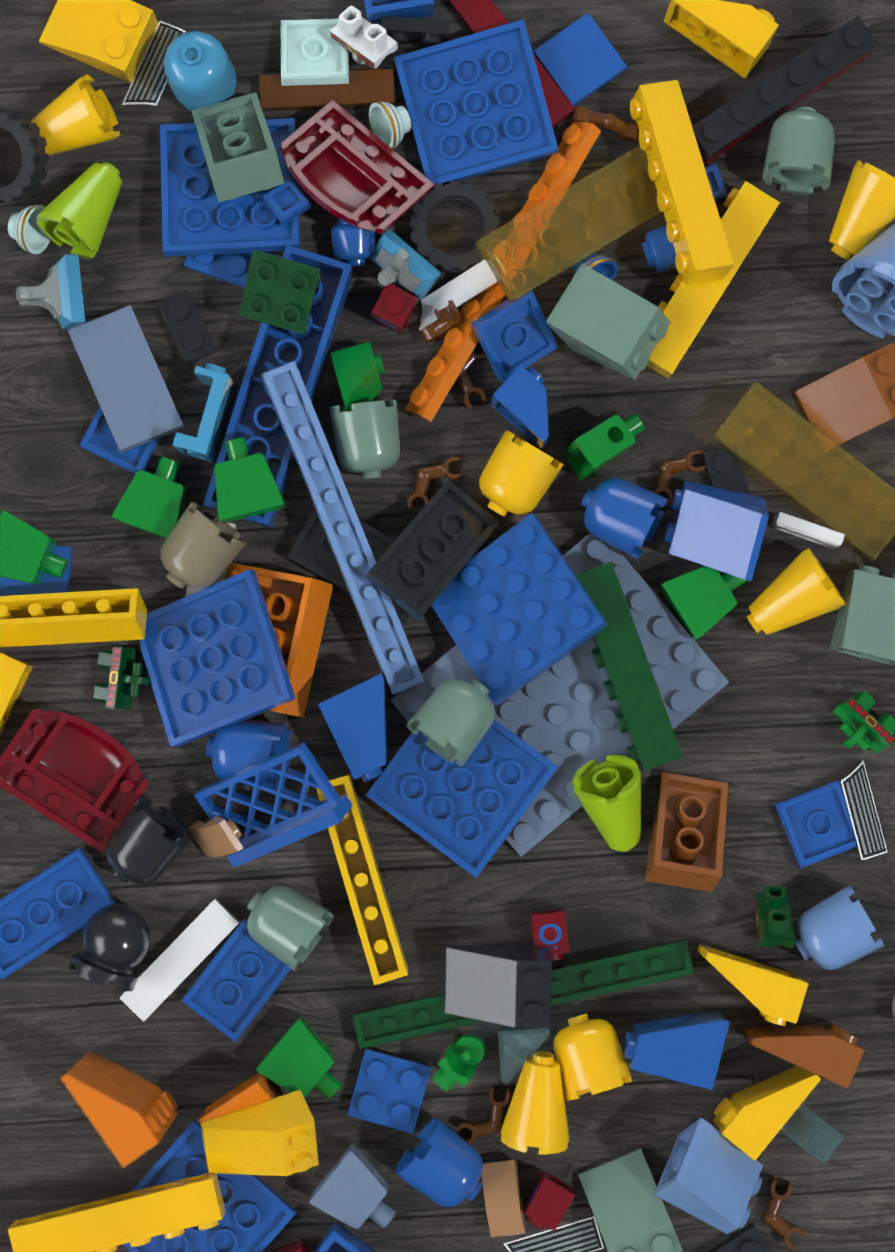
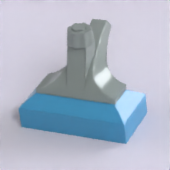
M391 230L383 234L375 247V254L369 257L370 260L382 269L378 274V281L381 285L387 286L396 281L411 295L417 297L418 301L427 295L441 274L440 271Z
M64 255L49 269L46 279L39 286L17 287L16 298L19 301V305L46 308L51 312L54 319H58L62 329H71L85 322L79 256Z

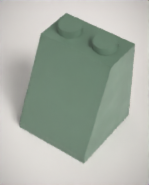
M581 264L546 321L572 351L634 380L640 371L647 366L651 353L658 342L665 337L668 326L671 323L659 307L584 264Z
M860 565L859 570L848 571L842 595L846 605L839 609L829 650L895 666V573L892 574V578L879 575L880 570L877 568Z

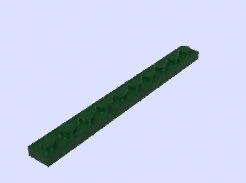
M677 940L553 968L551 972V1006L692 975L694 970L687 940ZM445 993L352 1014L359 1049L482 1022L481 1020L445 1013Z

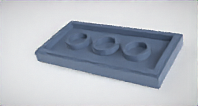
M131 305L68 330L120 453L184 428Z

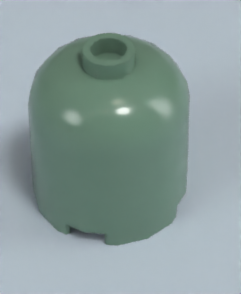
M799 107L794 111H789L779 116L775 120L770 132L762 175L765 184L770 185L773 181L781 184L780 191L792 194H813L814 187L819 186L824 190L828 189L831 183L835 130L830 120L810 107Z
M396 399L386 401V407L385 400L351 404L352 411H346L345 406H342L343 412H341L340 405L331 406L330 415L339 464L349 472L361 473V479L382 477L381 470L391 468L400 457Z
M448 679L437 687L411 718L407 727L414 735L418 731L422 732L429 738L425 743L427 747L450 763H453L455 760L456 764L462 768L491 727L495 718V710L491 701L486 697L489 693L488 689L478 681L472 679L468 683L462 679Z
M286 884L272 886L264 894L258 891L247 906L252 911L247 920L249 935L293 971L297 970L299 962L303 964L322 938L318 933L325 924L329 926L334 918L333 913Z

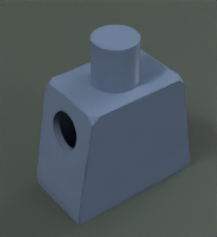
M354 1144L348 1147L312 1192L309 1203L357 1230L368 1217L384 1229L396 1213V1211L382 1201L388 1192L389 1184Z

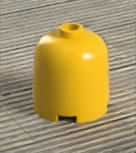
M508 430L504 432L479 479V487L482 494L490 500L487 506L504 517L508 511L516 515H525L531 512L563 467L562 463L517 436L513 442L512 440L515 435Z
M587 1014L567 1019L569 1026L561 1029L553 1041L556 1060L560 1063L563 1090L567 1101L578 1099L579 1095L589 1092L594 1095L622 1086L623 1083L632 1082L614 1027L608 1021L603 1019L589 1020Z

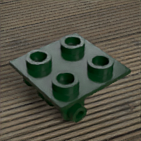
M254 249L239 316L305 335L316 288L318 289L321 281V275H319L321 268Z

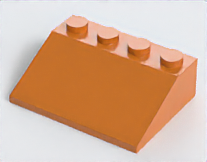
M231 563L226 570L225 579L249 569L256 571L296 698L270 709V711L304 717L333 584L314 578Z
M92 1050L85 1054L61 1077L65 1086L123 1168L158 1144L178 1115L175 1111L177 1104L168 1091L162 1092L159 1086Z

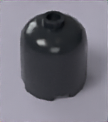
M139 797L109 836L105 845L107 860L113 867L111 873L124 883L128 881L143 885L153 883L163 875L193 840L188 835L185 837L188 829L179 818L166 808L160 813L150 806L153 800L146 797Z

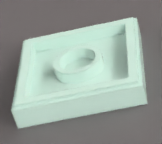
M339 19L281 20L282 86L349 84V50L330 37V30L339 23Z

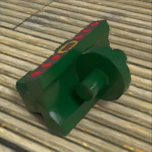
M113 646V650L99 652L98 666L99 669L110 670L109 682H97L94 688L93 699L106 704L105 708L131 710L132 697H139L140 684L150 685V678L141 677L143 664L137 663V649Z
M767 885L764 888L763 894L754 895L759 947L783 945L787 948H794L795 936L789 895H786V889L783 886Z

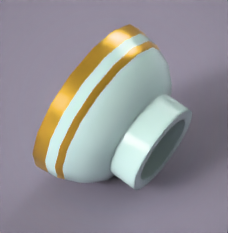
M389 102L371 104L369 108V123L372 133L391 149L395 148L402 141L404 134L411 130V120L407 110L403 106L395 107Z
M43 205L25 207L20 212L13 213L8 222L10 237L16 239L22 249L32 254L41 253L50 242V239L37 226L39 219L36 218L45 208Z

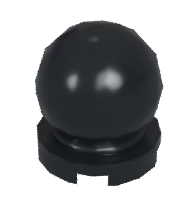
M115 903L103 906L85 924L81 940L85 952L73 955L69 969H77L76 975L96 984L107 987L110 980L121 983V991H133L139 976L131 968L143 960L150 945L151 932L145 918L128 905Z

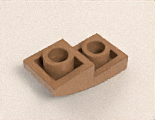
M216 816L206 824L198 820L187 828L208 857L230 855L243 848L238 840L242 835L231 819L225 821V819Z
M509 1160L483 1164L482 1184L491 1237L526 1234L523 1199L520 1197L517 1162Z

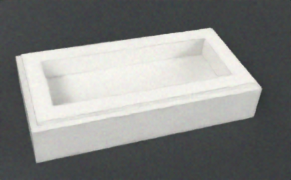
M782 512L774 516L771 525L774 529L831 549L841 546L845 534Z

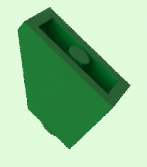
M370 342L330 352L346 411H352L351 404L371 402L382 390L379 375L384 374L385 370L380 353L373 355Z

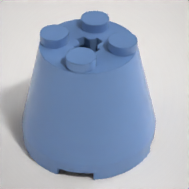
M895 223L849 259L840 268L832 282V292L838 293L840 300L845 305L841 311L854 324L866 332L883 339L886 334L895 336Z

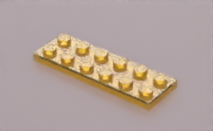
M640 146L636 147L475 243L510 303L661 213L657 204V188L655 182L650 179L648 174L649 161L645 150H642Z
M753 382L712 437L832 530L845 534L844 539L869 559L876 560L895 535V489L758 382Z

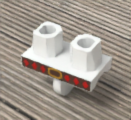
M349 6L339 15V23L330 30V37L353 53L354 61L359 64L367 63L374 69L380 65L388 54L398 49L397 41L386 34V29L379 24H371L353 6Z

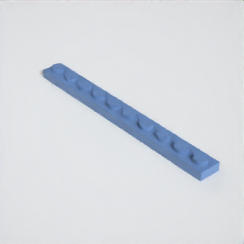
M295 361L263 373L261 376L390 694L394 695L424 682L391 598L365 577L376 561Z

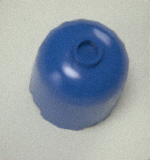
M610 477L602 481L596 490L590 487L586 492L581 506L586 508L584 525L587 531L596 538L639 560L644 553L639 547H642L645 540L651 541L664 515V512L659 510V507L663 508L666 506L669 500L625 479Z
M246 719L221 728L217 731L215 737H209L206 748V756L212 757L214 773L220 779H224L288 750L290 747V730L287 729L288 725ZM268 770L263 771L262 780L278 786L280 775ZM242 782L237 783L240 785L250 786Z
M433 1118L417 1134L421 1142L415 1150L411 1152L408 1148L406 1149L395 1172L401 1176V1179L442 1207H454L466 1198L469 1201L473 1200L482 1187L479 1179L483 1172V1162L475 1148L443 1121L440 1122Z

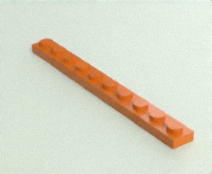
M573 121L571 126L565 130L562 137L563 140L558 147L559 153L553 154L548 159L545 171L538 183L531 188L529 198L521 212L514 217L512 227L504 241L495 250V256L491 261V265L497 282L464 303L461 308V321L447 332L438 354L428 364L424 378L411 393L410 401L405 410L413 416L432 422L479 341L471 323L501 304L598 138L601 130L593 123Z

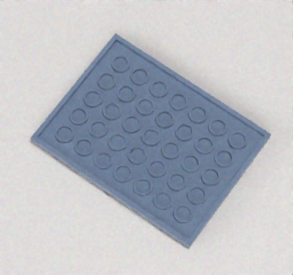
M590 533L563 555L574 574L612 561L673 729L729 683L726 677L618 549ZM593 637L582 643L501 704H493L488 694L486 695L493 704L495 710L494 719L558 766L557 770L506 837V840L521 857L582 806L574 794L572 783L573 777L579 768L594 759L596 764L607 761L606 756L608 755L629 757L626 748L631 746L627 732L621 734L615 719V714L620 713L615 700L609 701L604 689L603 682L608 681L604 668H597L591 650L596 648ZM455 645L421 674L424 682L399 692L391 699V702L409 722L437 687L445 680L462 679L468 683L472 679L479 683L480 681L458 646Z

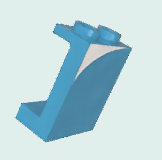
M206 363L205 368L196 366L194 374L201 383L211 386L198 434L195 438L176 432L173 446L181 454L214 463L236 387L229 374L225 373L226 369L209 363Z

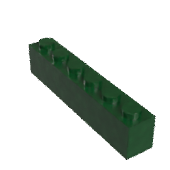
M612 561L575 574L608 623L606 627L592 636L596 648L592 649L591 652L597 668H604L608 681L603 682L609 701L615 700L620 713L615 714V719L621 734L627 732L631 746L626 747L629 758L633 759L642 771L682 758V752Z

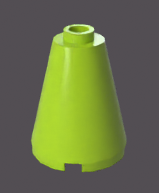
M107 162L92 164L39 213L36 218L39 219L37 221L39 229L59 247L63 242L73 247L70 252L71 254L78 255L84 259H93L99 250L122 185L118 169Z
M622 755L606 756L607 761L596 764L594 759L579 768L572 780L573 790L607 845L612 850L626 852L633 849L641 840V772L633 759Z

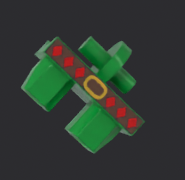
M864 690L838 704L832 713L843 722L839 728L847 735L842 742L844 747L849 749L856 743L863 751L870 748L877 754L895 742V737L893 736L895 732V719L890 714L883 713L876 720L868 712L875 704L874 699Z
M456 1034L449 1041L437 1063L440 1068L434 1073L433 1081L445 1092H448L456 1083L464 1087L471 1080L478 1063L485 1055V1046L482 1040L471 1034L462 1037Z

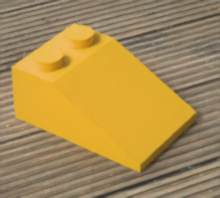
M58 0L39 42L131 84L159 23L153 10L131 0Z
M670 0L664 19L666 24L744 79H746L769 47L779 26L775 22L774 17L764 9L757 10L751 5L721 0Z
M699 944L697 951L760 1010V1015L764 1016L766 1021L785 1026L786 1021L797 1024L808 982L797 974Z
M795 1066L735 1093L730 1100L728 1098L723 1099L714 1111L716 1117L713 1121L722 1135L755 1161L821 1078L817 1074Z
M301 1090L200 1123L209 1173L288 1176L297 1172H304L311 1167L319 1165L315 1122Z

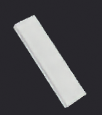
M215 898L138 978L134 990L125 991L120 999L144 1022L240 921Z

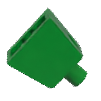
M634 413L623 420L618 414H615L575 439L562 455L579 480L583 481L631 448L636 443L634 437L644 431V425Z
M237 438L225 442L229 461L215 465L219 521L225 524L287 508L263 453L249 456L245 438Z
M161 457L155 475L139 470L113 512L112 518L167 538L184 513L188 492L185 486L174 482L180 463Z
M2 510L0 515V578L39 585L44 573L61 579L66 571L68 560L52 554L56 540L16 516Z
M704 566L661 584L659 588L685 630L694 640H697L738 604L731 591L744 584L746 580L724 572L720 574L718 570Z
M302 1015L291 1025L256 1068L257 1072L291 1093L301 1090L304 1098L315 1087L329 1100L342 1085L339 1080L328 1072L334 1064L336 1056Z

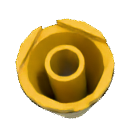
M86 74L80 77L30 121L31 123H36L40 128L39 134L41 137H45L47 143L45 152L49 153V155L111 141L120 136V131L113 130V126L117 125L118 121L112 106L102 89L95 91L90 83L95 80L91 76Z
M857 161L853 167L829 238V242L834 245L831 249L832 252L849 260L851 255H856L895 220V178L868 163L863 165L861 161Z
M808 548L802 551L749 606L751 614L747 618L757 633L763 630L766 635L840 609L846 603L828 574L821 567L818 559Z
M537 1051L533 1053V1056L525 1059L501 1128V1142L512 1149L527 1153L528 1146L539 1147L538 1154H556L568 1148L569 1131L560 1063L554 1059V1055L549 1052Z

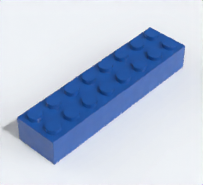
M286 245L283 258L321 268L319 274L321 275V281L318 289L316 288L306 333L304 335L261 322L216 462L218 464L229 461L225 442L232 439L245 438L249 456L263 453L282 496L295 457L261 375L295 361L311 403L313 402L354 274L350 264L290 245ZM214 468L203 506L218 512ZM278 510L241 520L272 529Z

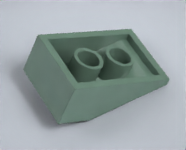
M256 92L191 110L218 202L234 200L243 195L261 190H269L284 184L277 153Z
M641 1147L578 1173L608 1252H683L662 1199L654 1195L657 1186Z

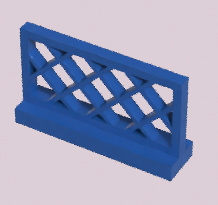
M301 743L243 771L204 787L194 795L210 820L218 816L225 819V821L231 819L235 823L246 826L244 835L238 838L243 848L236 853L227 855V859L233 868L341 823L353 806L346 794L341 796L337 794L305 743ZM299 756L306 766L305 774L288 768L290 759ZM268 770L279 774L278 786L263 781V771ZM286 777L303 783L301 794L284 788ZM242 782L253 786L252 797L235 792L237 783ZM309 785L321 789L327 799L318 801L307 797ZM260 789L276 795L274 806L258 800ZM216 794L227 798L226 808L223 809L215 806L209 796ZM282 797L299 803L298 811L292 813L281 809ZM233 801L250 807L248 817L231 812ZM256 809L271 814V823L264 824L254 820Z

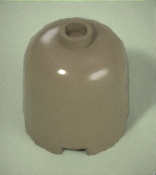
M196 502L190 503L160 548V559L163 566L169 571L166 576L167 579L182 589L185 585L195 589H204L212 586L247 544L245 540L240 539L242 535L230 524L221 523L218 515L214 520L204 515L202 512L205 507Z

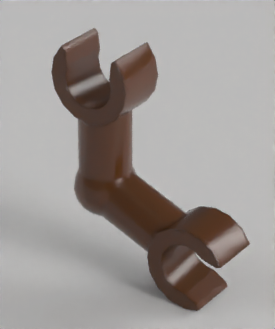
M585 107L575 108L572 120L593 123L595 126L610 129L618 133L619 138L628 143H631L632 139L639 142L640 131L638 125L626 123L611 112L600 113Z
M449 300V304L443 309H434L438 321L427 325L419 332L425 344L431 340L433 343L439 341L448 329L461 321V314L453 300Z
M472 352L456 379L464 393V405L469 410H472V405L468 399L469 395L473 393L478 394L483 403L486 401L483 390L475 387L468 375V372L477 361L487 357L485 352L480 355Z
M694 450L688 453L686 457L670 461L666 460L660 463L657 489L653 492L656 494L663 492L667 495L669 500L666 505L667 508L673 502V493L670 490L672 474L687 470L698 473L704 470L706 466L694 467L691 464V457L701 454L703 451Z
M451 457L443 464L418 468L414 493L407 501L408 509L410 510L412 500L415 498L423 499L426 506L429 502L427 492L430 480L442 477L452 480L460 478L463 473L451 474L448 471V465L459 461L460 458Z
M494 1085L491 1086L489 1100L492 1104L489 1120L476 1124L462 1121L456 1126V1129L469 1128L472 1131V1136L464 1139L466 1142L472 1144L477 1137L501 1132L505 1105H507L511 1098L509 1087L507 1088L506 1097L503 1100H496L493 1096Z
M773 1176L768 1182V1190L771 1194L766 1210L763 1213V1221L782 1235L783 1242L788 1248L796 1250L794 1245L789 1242L790 1234L798 1232L804 1238H806V1234L799 1226L790 1225L779 1216L783 1200L787 1199L792 1193V1184L787 1181L782 1192H775L777 1179Z

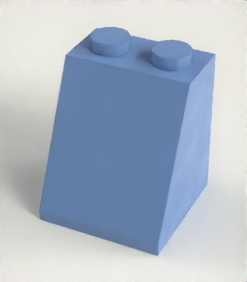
M700 1118L679 1133L654 1195L718 1230L729 1234L738 1228H743L749 1218L750 1209L747 1206L751 1196L754 1197L762 1184V1178L759 1175L763 1165L759 1161L751 1159L722 1135L718 1129Z

